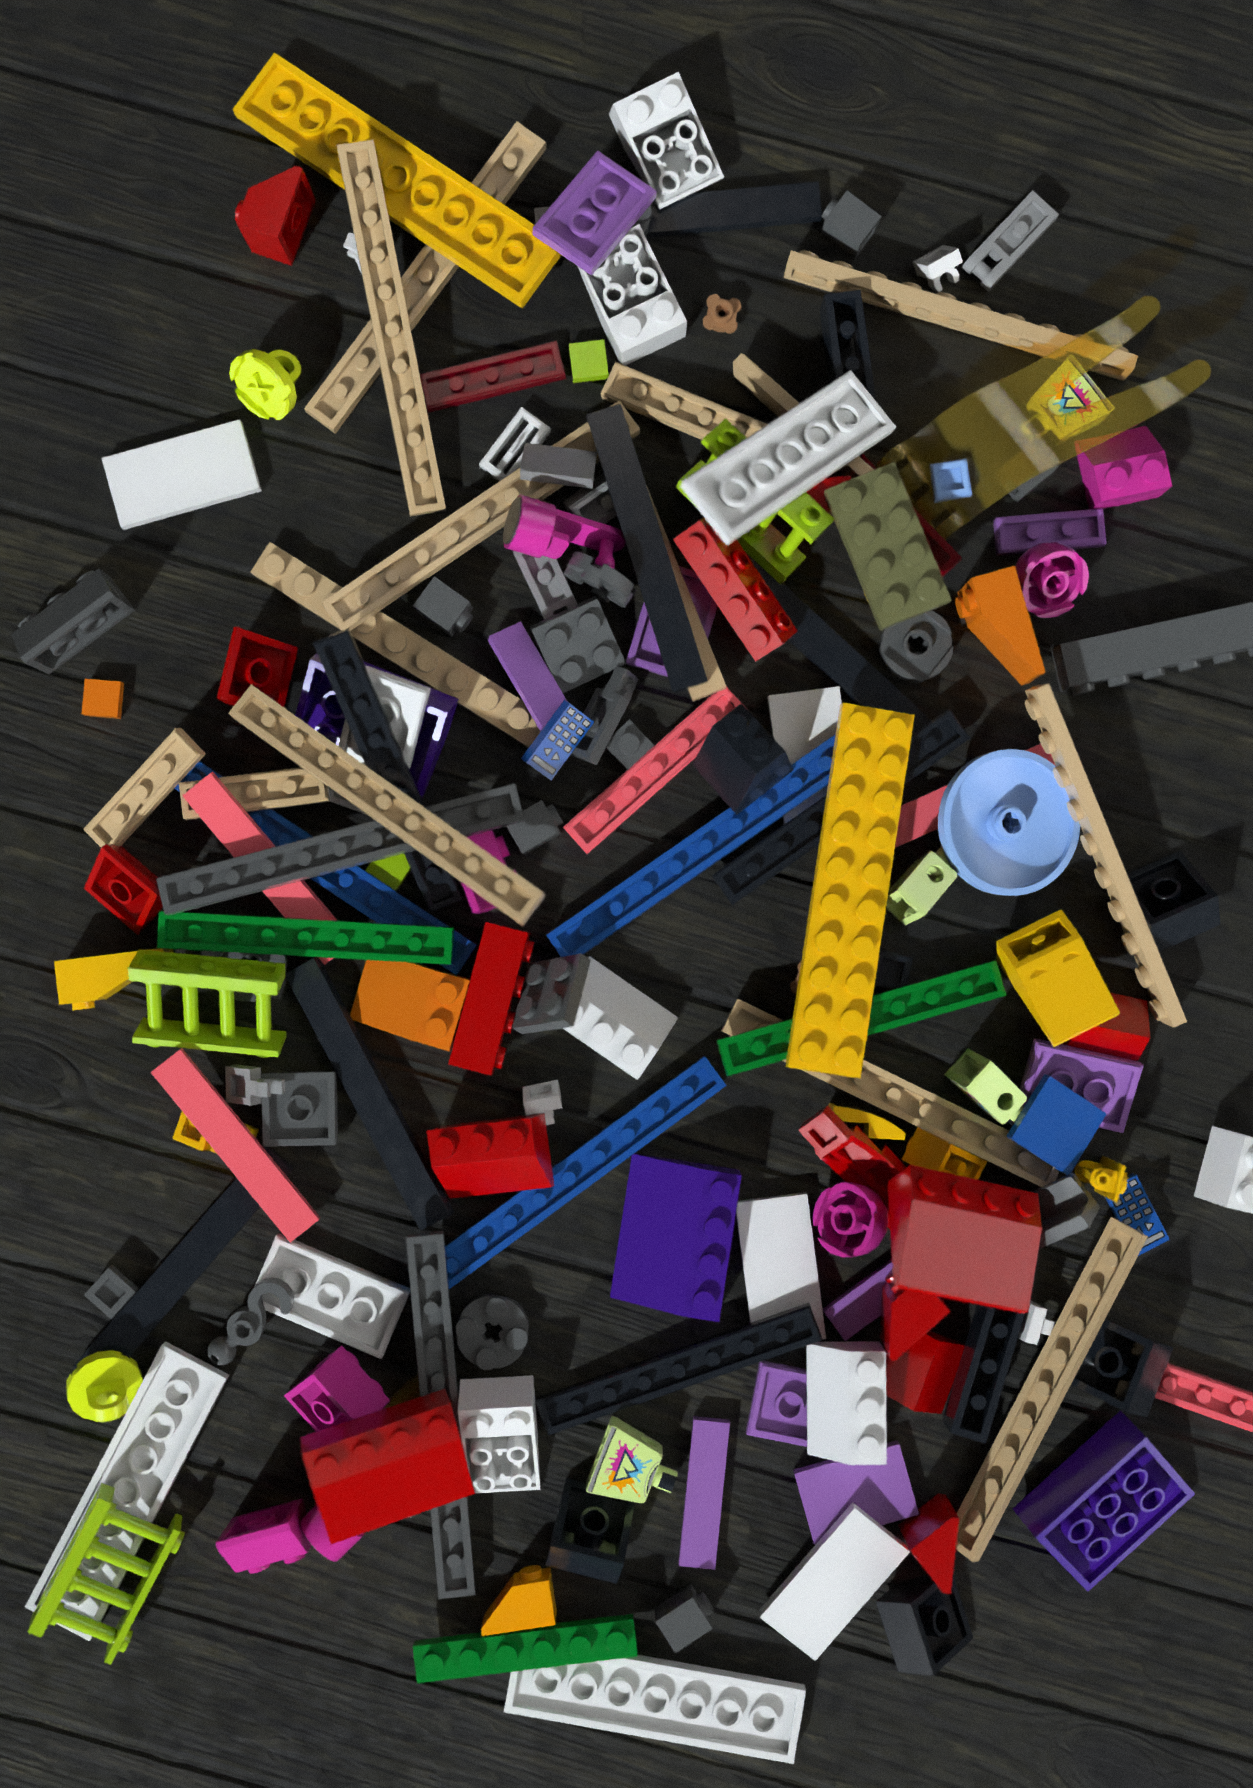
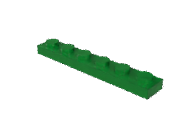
M633 1614L560 1622L553 1626L482 1636V1632L420 1639L414 1640L413 1643L417 1683L638 1657Z

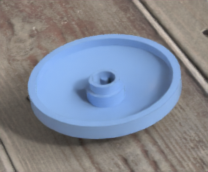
M1006 749L985 753L965 764L953 776L944 791L938 813V832L943 852L954 871L968 884L983 892L1002 896H1018L1040 890L1054 881L1064 871L1074 855L1080 834V824L1072 819L1068 811L1067 802L1070 800L1065 787L1061 788L1058 785L1053 774V768L1056 766L1044 757L1019 749Z

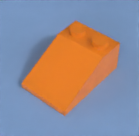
M1015 566L972 577L958 592L959 597L955 599L959 617L961 619L965 618L967 627L1021 685L1029 684L1046 672Z
M366 960L350 1016L352 1020L418 1043L450 1051L453 1048L470 978L419 963Z

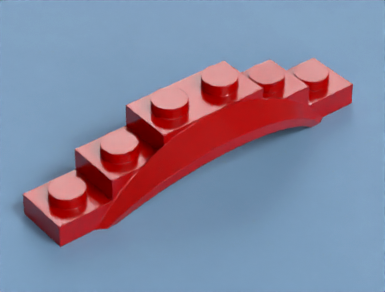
M827 1105L803 1122L798 1131L814 1147L816 1155L845 1182H853L870 1187L880 1196L887 1209L888 1228L890 1229L888 1181L903 1171L906 1166L886 1144L878 1148L857 1125L849 1129Z

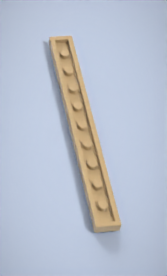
M516 122L471 183L505 205L547 149L546 142L522 124ZM428 245L423 247L401 277L411 331L459 268L458 265ZM371 319L304 408L307 414L335 434L381 373Z
M374 140L337 145V152L410 516L445 511L446 506Z
M791 250L784 273V278L832 293L861 290L862 302L1056 361L1064 362L1069 356L1073 355L1083 369L1122 381L1134 370L1138 355L1129 353L1128 349L1123 346L1102 345L1094 342V339L1087 335L1076 334L1073 336L1060 332L1059 328L1051 324L1036 325L1026 322L1025 318L1018 314L1007 313L1003 315L991 311L987 305L981 303L967 304L957 301L953 295L939 292L934 294L927 292L912 282H894L888 280L884 274L879 272H861L853 269L850 264L843 261L828 262L819 259L815 253L802 250L795 252Z
M619 400L610 407L621 404L631 438L633 439L640 434V428ZM588 422L552 445L554 447L597 452ZM598 453L596 456V463L600 461ZM519 468L321 603L341 631L347 628L351 631L504 527L509 509L519 494L542 501L564 485L520 480Z
M269 542L251 570V573L338 628L321 602L343 587ZM381 611L351 630L354 639L432 688L458 698L459 705L529 748L541 732L521 699Z
M1040 684L1025 690L1028 697L1025 700L1026 709L1033 720L1037 719L1042 731L1039 734L1040 743L1047 754L1051 753L1056 766L1053 768L1054 777L1061 788L1065 787L1070 800L1067 802L1068 811L1075 822H1079L1083 831V835L1080 836L1081 843L1087 854L1092 855L1097 865V868L1094 869L1095 877L1099 885L1103 889L1106 888L1111 899L1108 902L1109 911L1116 922L1120 921L1125 933L1121 936L1126 951L1130 955H1134L1138 968H1135L1136 977L1141 986L1148 989L1152 999L1148 1002L1150 1011L1157 1021H1161L1173 1028L1186 1023V1017L1049 684Z
M253 685L249 686L230 710L229 714L232 718L523 926L545 897L544 892Z
M737 998L721 1031L733 1036L782 1022L783 1020ZM863 1060L861 1079L802 1070L1040 1187L1055 1181L1060 1172L1008 1138L1009 1130Z
M1111 1217L957 1512L959 1526L956 1550L972 1562L980 1560L1148 1236L1116 1218Z

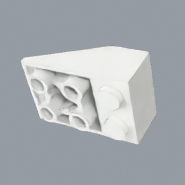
M679 72L612 105L609 116L620 141L642 181L657 190L654 202L659 210L724 178Z
M640 224L632 227L593 275L578 267L604 332L620 364L626 366L686 337L687 320Z
M1212 1126L1194 1197L1226 1208L1253 1214L1252 1136Z
M533 1375L460 1380L458 1417L461 1441L475 1493L540 1490L537 1414Z

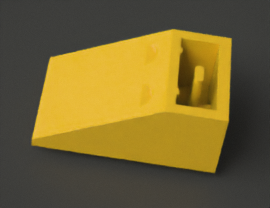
M1062 909L996 941L997 963L1053 1047L1120 1014L1086 945Z

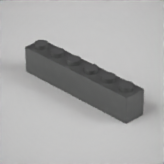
M1253 602L1060 644L1051 650L1060 691L1072 690L1073 695H1080L1094 691V685L1107 682L1109 688L1130 683L1131 676L1143 674L1144 680L1166 675L1165 669L1178 666V671L1184 672L1201 667L1200 661L1213 659L1214 665L1236 659V653L1248 651L1249 657H1252Z

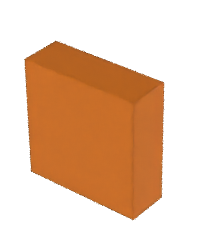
M85 679L82 715L121 719L124 683L120 681Z

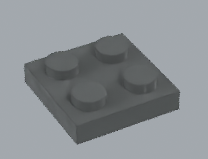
M596 596L530 626L546 664L562 693L610 672L616 666L620 667L626 664Z
M580 953L530 963L525 975V983L516 1008V1016L512 1028L521 1034L574 1027L591 960Z
M336 1071L262 1073V1078L285 1079V1094H271V1097H262L263 1147L338 1144Z

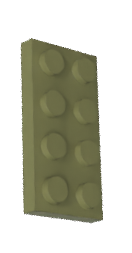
M895 462L824 491V497L835 519L838 531L880 631L948 604L951 601Z

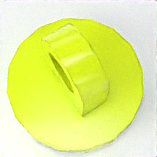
M250 349L243 351L231 363L230 379L231 381L235 379L238 387L235 389L239 400L251 412L267 420L270 417L276 418L275 420H281L295 407L297 395L294 384L301 374V365L294 355L284 350H274L268 354L260 350Z
M114 1350L96 1352L83 1358L77 1364V1368L73 1371L72 1375L70 1373L67 1379L66 1394L72 1410L82 1418L92 1421L108 1422L120 1418L127 1412L143 1381L137 1362L130 1357L129 1359L127 1356H123L121 1352Z

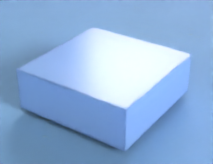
M967 458L930 464L929 470L934 503L972 496Z

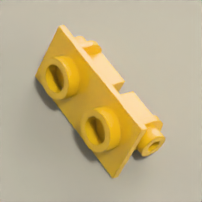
M1101 1156L1100 1163L1082 1160L1075 1167V1175L1080 1181L1090 1183L1094 1187L1095 1192L1114 1202H1118L1119 1194L1125 1192L1128 1175L1124 1172L1126 1166L1105 1156Z

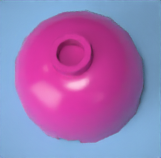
M1060 543L1037 544L1023 553L1015 565L1027 610L1038 617L1052 618L1068 612L1075 606L1072 601L1079 593L1083 595L1087 589L1089 579L1087 563L1072 548Z
M853 1182L837 1183L832 1188L825 1189L815 1203L813 1224L818 1226L821 1236L818 1240L827 1251L840 1257H854L868 1254L879 1246L887 1232L888 1214L882 1199L870 1187Z

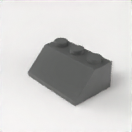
M97 569L96 571L86 572L76 581L77 585L67 593L62 592L52 597L47 603L48 607L39 614H32L24 618L18 625L19 629L11 635L19 656L25 664L51 674L135 611V609L111 577L102 570Z

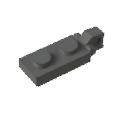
M616 666L608 683L602 689L596 688L583 713L594 723L570 756L595 765L598 764L631 700L638 678L629 670Z

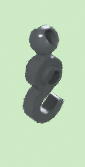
M271 1277L265 1278L255 1285L249 1294L248 1306L240 1307L229 1318L227 1322L228 1335L216 1337L208 1345V1357L216 1365L230 1363L236 1356L237 1345H252L260 1339L266 1329V1310L262 1300L263 1294L273 1293L279 1298L280 1312L286 1315L291 1311L295 1298L293 1290L288 1283L282 1279Z

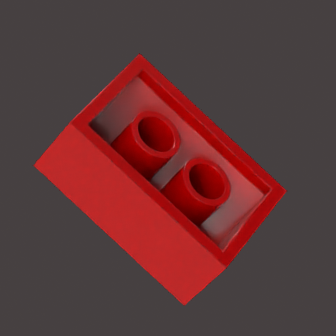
M545 1113L443 1125L427 1130L431 1167L449 1198L554 1187Z

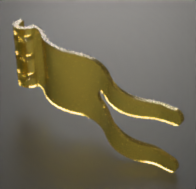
M1144 296L1110 321L1060 347L1033 364L960 400L911 438L894 447L875 467L878 469L893 462L896 464L904 457H907L911 463L900 470L899 474L912 506L946 540L959 528L965 526L977 515L1030 479L1176 404L1208 380L1211 368L1206 361L1195 360L1167 376L1099 400L1072 412L1057 415L1049 410L1048 401L1130 341L1157 316L1160 311L1159 301L1155 297ZM967 458L972 496L934 503L929 470L930 464ZM927 483L931 489L915 502L911 495ZM948 509L951 516L935 528L931 521Z

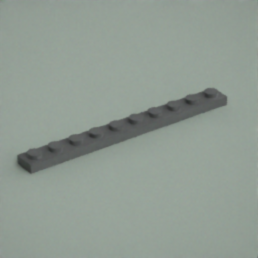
M515 784L424 807L465 837L525 821ZM375 820L156 879L164 914L173 915L415 851L416 849Z
M444 1230L407 1234L406 1244L420 1397L445 1389L461 1438ZM464 1497L431 1509L439 1599L472 1596L476 1592L468 1498Z

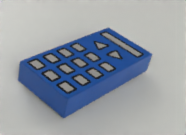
M564 700L521 759L552 780L593 725L594 721Z
M1136 1174L1128 1175L1125 1192L1119 1194L1118 1202L1105 1197L1116 1219L1148 1236L1139 1255L1170 1240Z

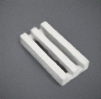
M521 407L479 463L480 468L488 471L496 480L501 481L521 467L523 453L508 473H503L536 428L539 429L530 443L541 445L550 434V427ZM524 420L528 421V425L496 467L492 465V462Z

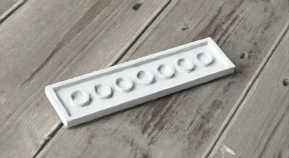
M166 1341L161 1345L25 1608L34 1612L101 1483L115 1488L112 1502L117 1504V1509L153 1523L220 1395L229 1374ZM110 1523L107 1526L101 1524L95 1535L100 1537L99 1542L136 1556L145 1537ZM93 1556L90 1559L83 1558L78 1569L82 1570L81 1575L119 1589L127 1573V1570ZM75 1589L72 1593L66 1591L60 1601L65 1603L64 1608L99 1622L102 1621L110 1606V1603ZM56 1623L88 1641L93 1638L90 1635Z
M638 1655V1657L511 1672L504 1712L794 1764L806 1688L805 1684Z

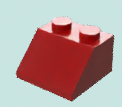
M294 166L248 188L245 199L239 201L235 211L236 224L250 250L253 253L290 266L293 265L316 201L303 168Z
M892 1269L885 1277L887 1282L882 1286L880 1338L889 1357L895 1362L944 1318L950 1310L941 1297L894 1288Z

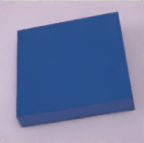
M1044 1074L1008 1132L1007 1137L1061 1173L1068 1175L1074 1169L1107 1114L1053 1077Z

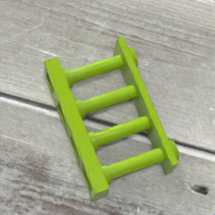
M725 418L701 441L712 452L707 463L705 464L700 460L678 481L675 488L692 502L680 487L683 480L745 440L746 437ZM805 492L744 533L737 540L744 551L781 585L806 558L797 548L805 538L811 544L835 519ZM777 513L793 527L787 538L770 524Z
M139 949L128 967L129 981L146 984L148 1018H142L132 1037L133 1043L146 1044L150 1047L167 1046L249 1054L261 1058L279 1057L286 1039V1031L271 1030V995H278L286 976L285 963ZM161 984L182 987L184 1021L163 1019ZM198 988L216 989L219 991L220 1025L199 1023ZM234 991L254 993L256 995V1028L235 1026Z
M101 1483L32 1614L28 1633L42 1638L48 1624L53 1626L56 1623L62 1624L108 1642L104 1662L111 1665L118 1651L125 1652L133 1634V1630L130 1627L169 1553L176 1554L185 1532L181 1531L182 1516L179 1514L174 1515L168 1529H165L117 1509V1504L112 1502L115 1488ZM109 1523L155 1541L159 1543V1546L151 1561L148 1562L99 1542L100 1537L95 1535L100 1525L107 1526ZM93 1556L140 1575L142 1578L134 1594L131 1595L81 1575L82 1570L78 1569L83 1558L90 1559ZM75 1589L125 1609L116 1628L64 1608L65 1603L60 1601L65 1592L69 1591L72 1593Z

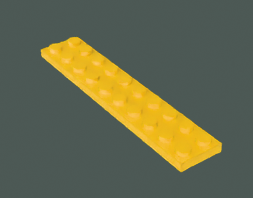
M275 52L232 109L238 119L344 190L337 145L374 140L389 220L522 309L561 256V254L533 236V223Z
M842 703L840 705L785 1067L861 1079L914 715L849 703Z

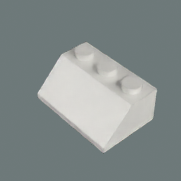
M589 956L588 958L591 962L574 1027L563 1029L638 1080L661 1047L678 1017Z
M816 1342L807 1345V1453L848 1465H887L886 1351L880 1342Z

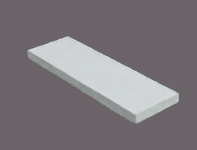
M850 370L684 479L680 487L724 543L728 545L883 440L895 430L896 426Z

